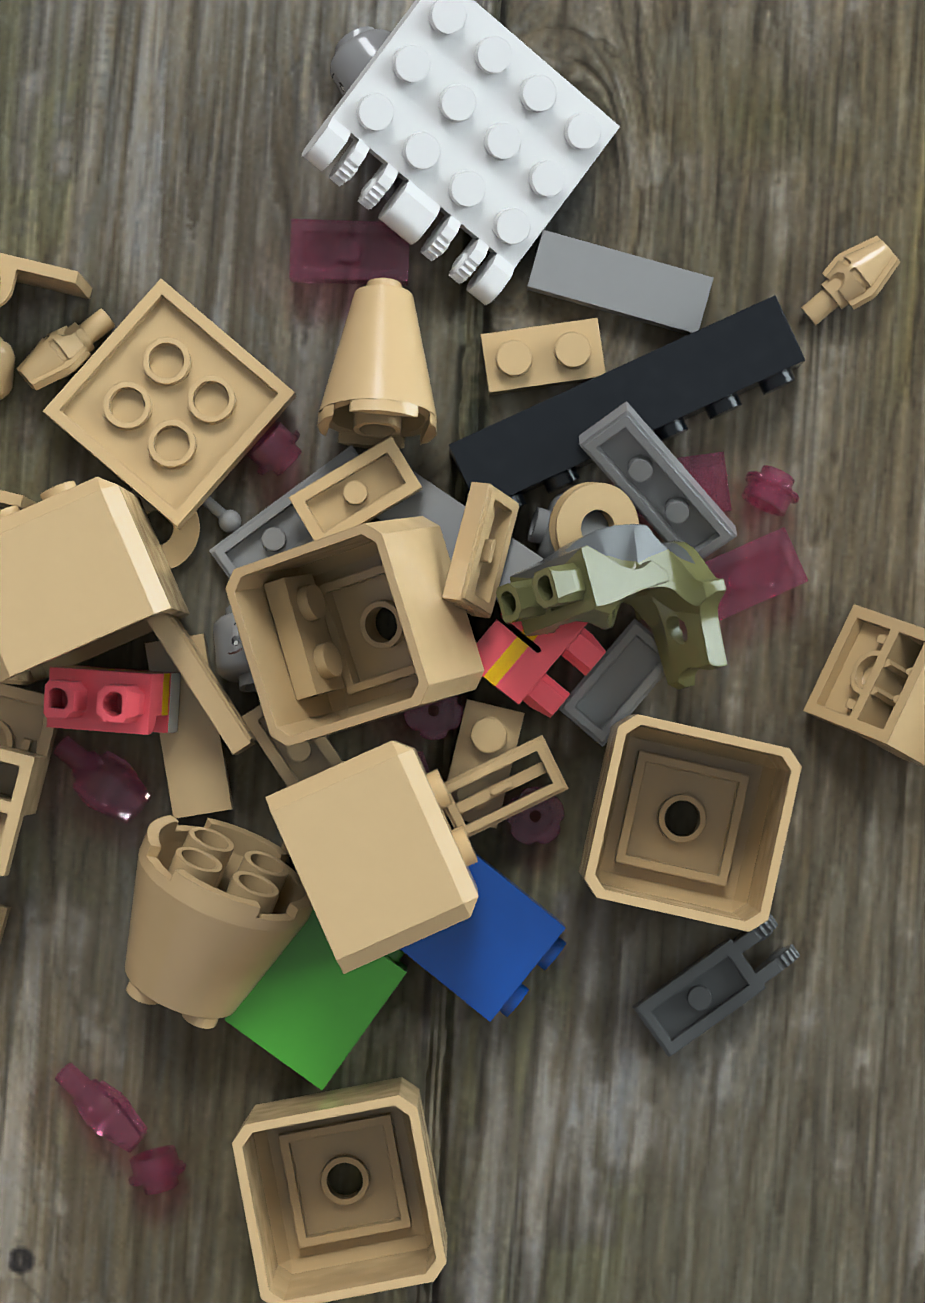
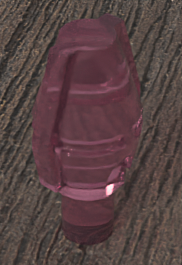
M70 736L62 739L56 746L53 754L73 770L72 776L76 779L73 783V789L89 808L127 824L150 801V794L126 760L109 751L100 755L95 751L87 752Z
M71 1062L55 1077V1081L75 1098L73 1104L78 1108L79 1114L88 1127L94 1130L95 1134L106 1138L129 1153L136 1148L147 1134V1126L138 1116L128 1098L124 1097L122 1092L103 1080L99 1082L95 1078L91 1081Z

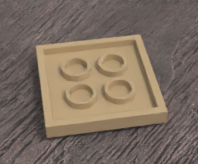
M160 279L47 405L43 412L180 530L294 401L296 394L163 279Z

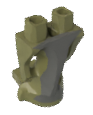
M624 524L597 529L564 545L535 565L510 576L511 582L498 587L496 591L503 620L506 624L521 621L525 636L554 633L561 625L575 621L589 622L603 630H607L613 627L621 603L631 605L634 608L637 620L643 619L651 627L667 683L678 690L694 686L695 675L699 669L713 670L727 666L718 618V606L727 590L724 579L714 576L695 548L681 541L662 543L655 537L647 525ZM679 619L685 623L687 629L686 641L683 639L682 630L679 628Z

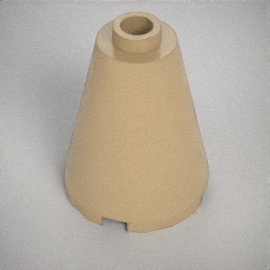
M374 278L369 280L366 286L358 288L354 293L319 409V432L326 437L328 429L331 428L338 431V443L367 449L372 448L392 436L399 449L404 448L405 437L420 435V445L430 442L437 436L438 419L414 297L410 291L402 288V284L395 279Z

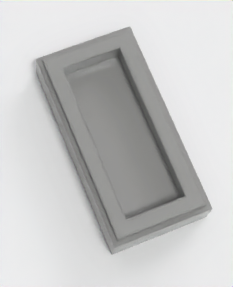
M633 619L558 709L601 747L608 741L610 727L627 715H631L665 675L654 635L640 622Z

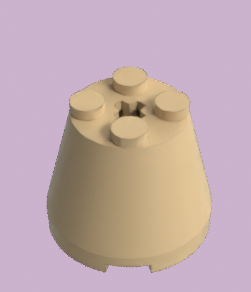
M163 816L157 818L149 825L139 849L125 961V972L129 978L126 991L138 1002L148 1005L160 1004L182 1013L183 1018L196 1027L211 1029L216 1026L219 1018L232 1015L305 925L313 907L299 875L285 864L289 854L278 845L251 831L220 820L207 818L204 827L178 825L179 821L173 816Z

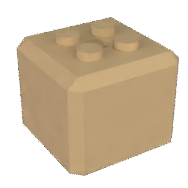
M95 477L77 486L75 481L56 485L40 494L42 501L22 510L19 509L18 505L0 510L1 684L29 685L49 677L50 667L78 665L154 632L146 618L165 612L177 616L179 620L190 615L139 497L115 483Z
M424 516L363 523L233 569L225 589L271 737L286 746H292L476 690L485 670L466 610L454 606V602L442 599L451 560L438 524ZM312 573L315 585L321 590L326 602V614L324 617L331 641L338 648L342 658L343 669L341 676L345 688L296 700L263 584L284 577ZM383 607L389 609L397 621V631L391 640L382 637L376 628V616Z
M639 714L627 715L610 727L579 873L596 898L750 932L769 919L802 766L791 749ZM677 801L691 803L698 813V823L695 829L687 835H675L668 830L665 824V813L668 807Z
M392 740L265 797L280 835L343 974L471 917L479 895L477 885L468 866L477 863L478 858L463 825L451 829L443 811V808L452 804L447 788L438 769L426 773L416 748Z
M403 1077L254 1106L234 1138L232 1146L262 1300L267 1303H325L435 1281L447 1262V1232L419 1088ZM349 1163L359 1169L362 1174L363 1183L356 1192L343 1195L332 1189L328 1181V1173L337 1164Z

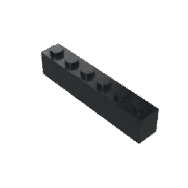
M774 295L449 444V452L468 494L471 482L490 483L519 503L520 508L527 504L523 494L545 485L548 494L581 479L577 469L594 461L579 445V435L626 401L658 438L664 442L688 430L684 421L704 411H706L710 420L741 406L742 403L739 395L760 386L763 395H766L794 382L796 378L792 371L798 369L805 361V358L777 297Z

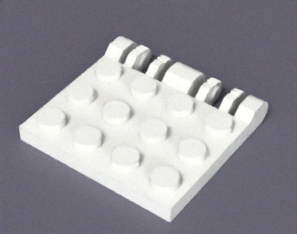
M415 0L302 152V157L318 170L323 171L338 155L350 136L353 142L336 163L329 178L340 187L354 176L360 164L366 158L367 153L372 154L383 164L362 188L361 195L357 201L366 209H372L388 191L396 177H400L403 180L384 205L378 219L412 245L422 237L440 210L444 217L433 230L430 237L427 238L420 252L430 261L435 260L446 251L450 242L458 233L459 228L463 229L472 237V240L454 261L449 271V276L458 284L463 283L471 276L476 267L480 265L486 257L487 251H489L490 254L473 275L466 288L481 303L488 305L499 295L511 279L517 264L620 126L474 0Z

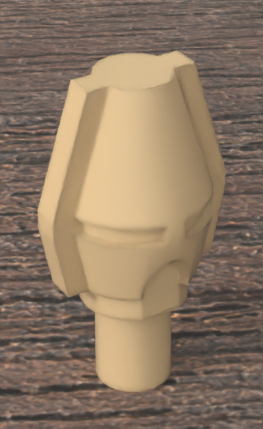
M878 236L839 253L822 273L827 279L821 284L823 289L804 304L801 309L815 325L837 307L842 310L849 305L855 310L879 294L900 264V261Z
M100 308L79 325L74 322L69 327L66 325L46 334L47 337L41 338L36 347L16 369L28 385L36 391L57 380L71 376V373L76 372L91 356L90 352L95 349L93 344L115 328V325L108 314Z

